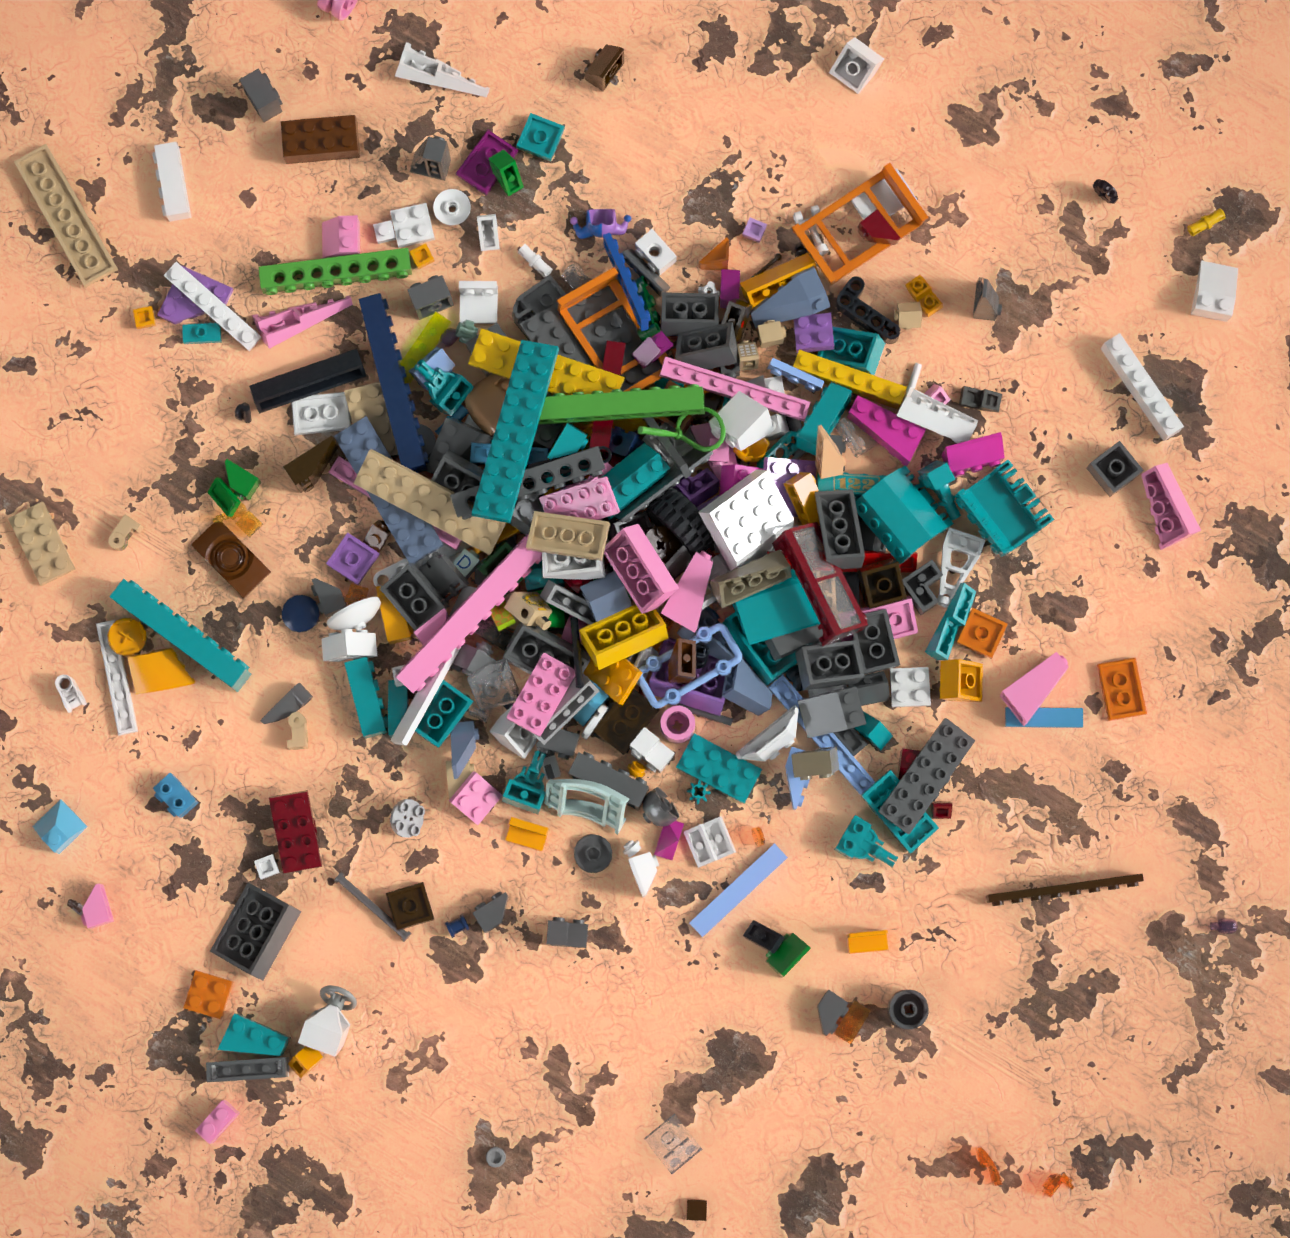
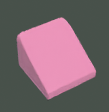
M936 384L932 385L924 393L944 404L951 400L942 387Z

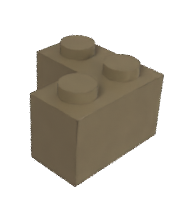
M837 746L791 754L794 778L800 777V780H810L812 776L819 775V778H829L839 770Z

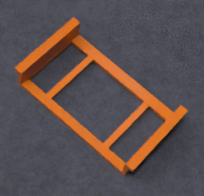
M891 163L885 165L881 172L801 225L796 224L792 227L793 232L828 279L830 286L892 245L877 243L849 261L821 220L863 192L866 193L875 208L879 210L901 239L922 226L924 221L929 218ZM883 179H885L912 218L911 221L899 229L870 189ZM815 224L844 264L835 272L831 271L805 234V231Z
M615 267L557 300L559 304L558 312L593 365L599 369H602L603 363L581 329L620 306H623L637 329L640 328L622 286L617 280L618 272ZM609 286L618 301L576 324L567 309ZM666 352L658 358L661 365H663L664 358L668 357ZM636 359L622 366L621 375L639 364ZM661 369L623 392L630 391L632 388H640L642 390L663 378L659 376Z

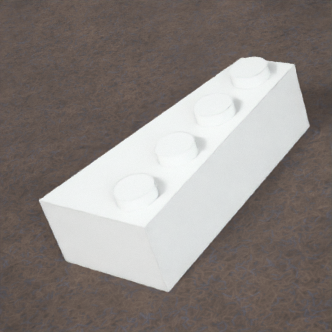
M912 387L909 388L897 413L898 417L932 430L939 435L949 437L956 443L969 441L978 423V420Z

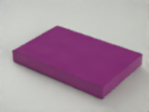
M487 130L457 170L456 176L484 195H487L497 182L488 158L504 149L514 159L518 149L490 130Z

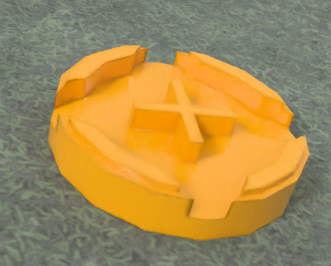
M121 618L110 627L107 634L108 644L116 654L122 656L135 655L145 645L146 631L143 625L135 619Z

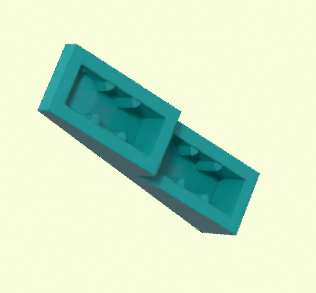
M960 583L925 650V653L935 660H948L959 626H965L976 594V591L967 584Z

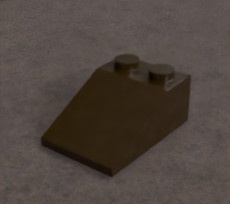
M332 435L283 466L300 493L309 492L314 488V484L318 482L336 452L338 446Z

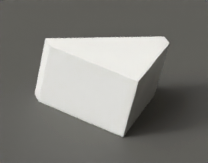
M496 214L477 216L481 251L500 249Z

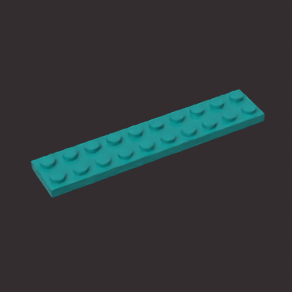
M521 340L472 509V516L506 523L511 522L558 356V346Z

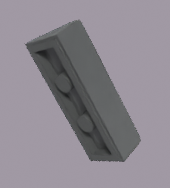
M633 249L622 252L625 262L640 277L643 276L647 284L659 296L662 297V292H667L670 289V286L656 272L653 273L647 266V263L639 258Z

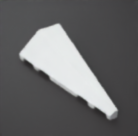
M406 42L395 77L487 97L490 88L475 84L476 80L472 78L470 80L465 79L461 76L460 71L438 59L435 60L425 56L426 52L422 50L420 52L415 51L411 48V44Z

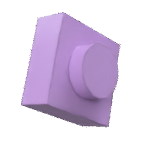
M750 217L742 236L760 243L767 224Z

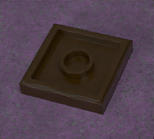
M423 882L386 893L396 931L434 920Z

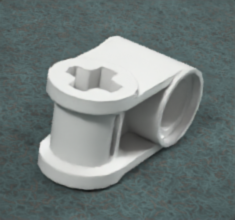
M64 674L57 677L55 686L68 713L80 705L87 704L74 678ZM68 679L70 685L68 688L63 689L61 684L63 680Z

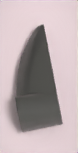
M298 683L260 721L263 724H268L285 719L304 707L313 696L301 683Z

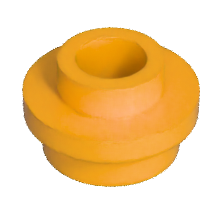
M633 761L627 766L631 776L635 778L645 776L646 767L640 762Z

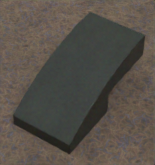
M963 386L959 405L977 410L999 412L1002 394L987 389L979 390Z

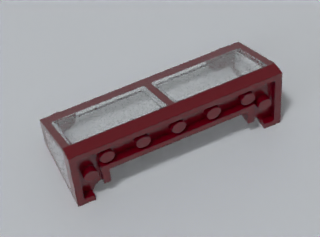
M813 522L783 531L772 545L775 551L781 550L784 557H788L820 622L818 629L823 631V636L819 637L822 646L824 647L862 631L868 626L867 617L861 611L841 569L826 561L821 528L818 523Z

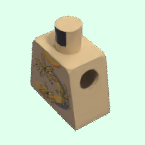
M538 592L512 593L504 608L526 626H539L542 630L548 629L551 625V621L548 618L552 613V609L539 597Z

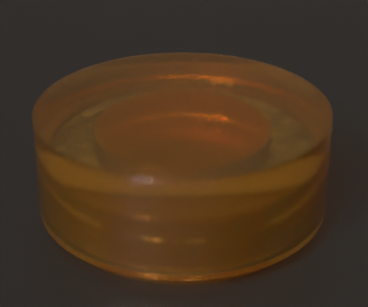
M759 826L752 828V836L756 846L764 845L765 838L762 829Z

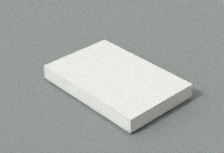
M895 169L896 172H897V173L899 174V176L901 177V179L903 180V182L906 184V186L908 187V189L911 191V193H912L913 196L915 197L914 193L912 192V190L910 189V187L908 186V184L906 183V181L904 180V178H903L902 175L900 174L899 170H898V169ZM885 179L870 188L889 216L904 208ZM865 192L851 200L863 220L877 210Z
M344 392L312 395L292 402L295 435L343 431L351 426L350 412Z

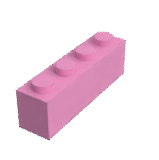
M1168 463L1156 465L1141 474L1147 498L1150 499L1151 515H1154L1155 531L1160 539V550L1201 531Z

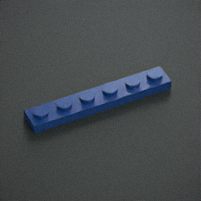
M611 233L603 234L604 248L612 266L618 272V280L641 331L648 330V321H651L649 311L644 309L643 298L637 294L636 282L631 280L630 269L624 265L625 259L623 253L618 251V242L612 238Z

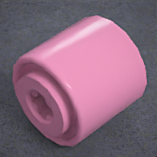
M683 706L668 708L663 713L660 721L663 736L672 743H683L689 740L695 730V717L692 712ZM675 721L683 724L681 731L672 728L675 725Z

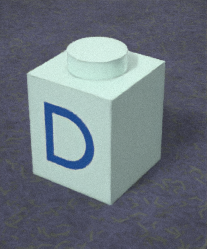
M464 549L454 560L453 564L468 579L479 564L480 560L478 558L480 556L472 549L470 551Z

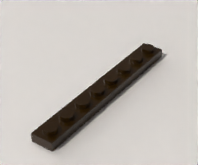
M1143 873L990 894L986 895V902L992 903V906L1004 905V901L1011 900L1012 904L1021 903L1023 898H1031V901L1042 900V896L1050 895V898L1062 897L1061 893L1069 892V896L1079 895L1081 890H1088L1089 893L1100 892L1102 887H1108V890L1120 889L1119 885L1127 884V888L1139 886L1138 882H1143L1144 878Z

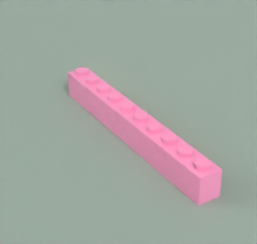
M529 534L525 535L395 675L412 693L415 691L419 692L426 685L424 681L429 676L432 678L439 671L437 667L442 662L446 663L452 657L451 652L455 648L459 649L466 642L464 638L468 634L472 635L479 628L477 624L482 619L485 621L492 614L490 610L495 605L498 607L505 600L504 595L508 591L512 592L518 586L517 581L521 577L525 578L531 572L530 567L542 560V552L527 550L526 544Z

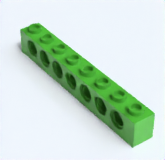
M408 248L258 267L261 290L263 294L266 293L267 295H275L281 291L292 293L297 289L313 290L315 287L320 286L331 288L336 284L348 286L352 282L359 281L360 283H369L375 279L386 281L391 277L402 279L412 275ZM389 263H396V266L394 268H387V265ZM371 265L378 266L375 271L368 270ZM351 268H359L357 273H350ZM335 269L340 270L337 276L331 275ZM315 272L322 273L319 278H313ZM297 274L303 275L302 279L298 281L294 280V277ZM278 277H284L281 283L275 282Z

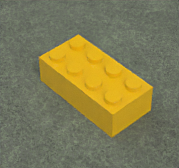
M636 604L579 629L582 645L598 670L668 639L666 624L657 610L642 614Z

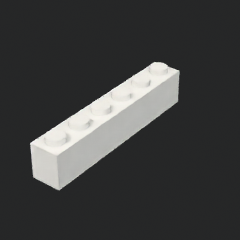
M1119 333L1106 341L1100 349L1162 440L1166 441L1180 432L1184 427L1122 335Z

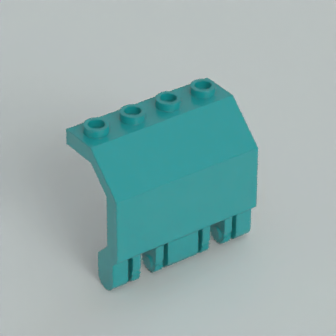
M1009 459L966 490L963 488L957 492L955 496L957 505L961 509L964 508L966 510L969 521L978 526L980 529L978 531L982 538L987 539L991 543V550L996 555L999 554L1000 557L1015 550L1055 520L1049 513L1039 521H1036L1048 512L1044 508L1036 515L1031 513L1030 509L1036 507L1041 502L1039 498L1032 501L1026 507L1024 506L1033 500L1036 494L1027 483L1013 491L1024 483L1025 480L1022 477L1015 481L1014 484H1009L1007 479L1014 476L1017 472L1016 468L1003 475L1013 467Z
M906 465L881 479L855 502L858 515L899 564L905 562L926 542L943 533L954 524L949 517L943 520L947 516L945 512L940 515L936 513L939 505L935 503L931 506L935 500L925 488L920 490L922 488L920 483L915 486L911 483L915 476L913 474L907 476L911 471Z

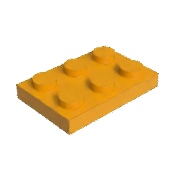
M626 658L598 670L593 660L590 659L588 666L583 672L585 676L621 705L624 704L643 673Z

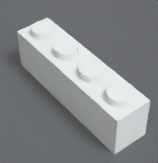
M177 142L154 145L155 152L152 153L154 163H157L158 170H155L157 181L161 183L158 191L160 198H163L164 205H161L163 216H166L169 222L192 218L181 153Z

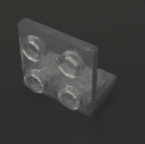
M845 417L842 418L835 427L839 434L843 436V440L846 441L847 446L856 458L879 444L849 418L847 420Z

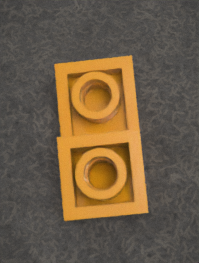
M921 274L905 284L915 302H920L921 309L927 317L943 308V303L932 292L931 286Z

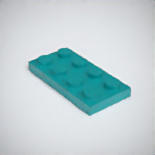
M695 733L676 766L677 769L701 780V782L745 804L762 771L761 768L744 759H738L736 755Z

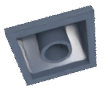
M615 571L605 575V578H598L580 587L596 622L632 606L626 588Z

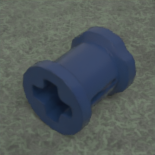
M463 914L451 922H445L452 938L455 937V934L465 929L467 931L470 930Z

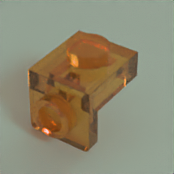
M350 584L344 602H348L349 606L366 599L369 589L356 584Z
M1056 1173L1053 1178L1049 1177L1043 1183L1044 1189L1042 1192L1051 1198L1062 1183L1068 1189L1073 1190L1074 1186L1071 1184L1073 1180L1064 1173L1062 1175Z

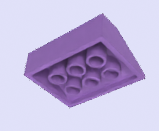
M668 637V639L664 640L658 657L673 649L677 639ZM709 655L706 665L701 669H696L695 679L713 670L719 659ZM669 660L662 663L659 671L652 672L648 686L654 696L664 698L667 690H678L687 685L668 682ZM718 675L681 696L679 703L720 716L726 699L722 697L725 676Z

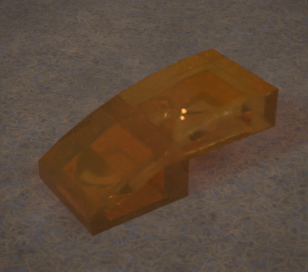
M975 1147L980 1167H988L992 1185H1002L1000 1174L991 1157L982 1147Z

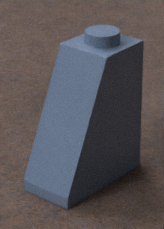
M742 659L740 663L732 667L730 674L725 676L722 697L757 716L770 710L773 693Z

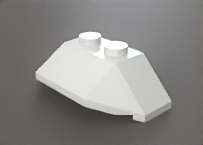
M796 704L736 752V757L738 759L766 762L768 759H775L780 754L778 751L783 747L788 748L795 742L793 739L796 737L798 707Z

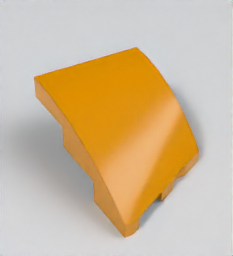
M173 648L156 649L148 654L127 657L135 694L163 691L196 683L195 679L191 678L184 669L185 665L178 659Z

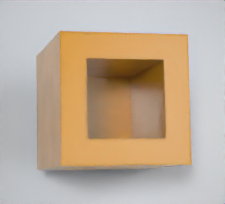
M305 1046L291 1059L288 1065L302 1078L321 1061L323 1056L320 1054V1051Z

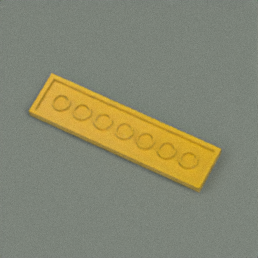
M481 328L468 364L510 379L521 342ZM558 355L547 392L552 394L563 393L565 395H572L574 392L592 394L593 391L610 393L611 390H621L625 378Z

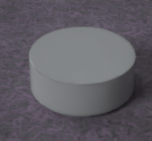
M499 1147L491 1148L486 1154V1161L491 1167H500L506 1160L504 1150Z

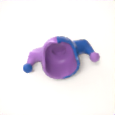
M615 209L587 210L585 226L580 227L576 217H572L570 223L573 225L579 239H586L592 236L603 238V234L611 233V235H624L632 218L630 215H625L623 223L618 224L616 222Z

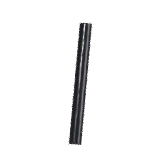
M571 617L576 688H583L578 618Z

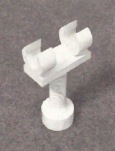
M818 205L811 207L812 216L820 212ZM797 211L793 215L796 224L801 225L808 220L803 219L801 211ZM814 225L809 228L815 248L823 256L829 252L827 244L821 243L818 231Z

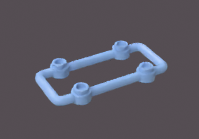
M717 623L709 628L700 627L697 630L696 636L689 640L696 641V644L699 642L708 643L711 641L712 635L720 631L735 657L728 661L719 660L713 670L678 690H667L665 697L659 701L656 700L643 674L648 671H659L662 663L671 658L673 649L659 657L650 656L647 658L646 664L638 668L643 673L637 682L652 707L662 708L667 704H678L681 696L718 675L727 676L730 674L732 667L741 662L742 652L724 624Z

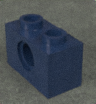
M615 426L614 429L612 428L609 449L611 455L614 454L625 459L645 442L639 439V434L632 431L626 433L624 429Z

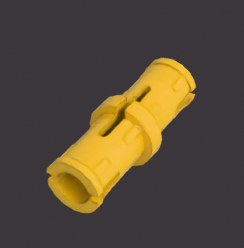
M1219 208L1207 216L1203 215L1200 220L1187 226L1189 234L1194 237L1206 229H1211L1214 224L1226 218L1224 211Z

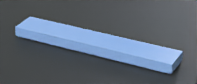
M774 843L689 924L701 937L705 936L788 857Z

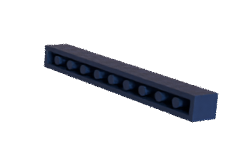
M381 293L360 298L359 303L400 463L416 473L427 471L429 458L427 452L423 453L422 446H425L422 434H418L417 429L420 428L418 418H414L413 415L416 408L413 400L410 401L409 394H411L409 383L405 384L404 377H407L405 367L400 365V360L403 359L400 349H396L395 344L398 343L396 333L391 330L394 324L391 315H387L386 310L389 309L387 299H383Z

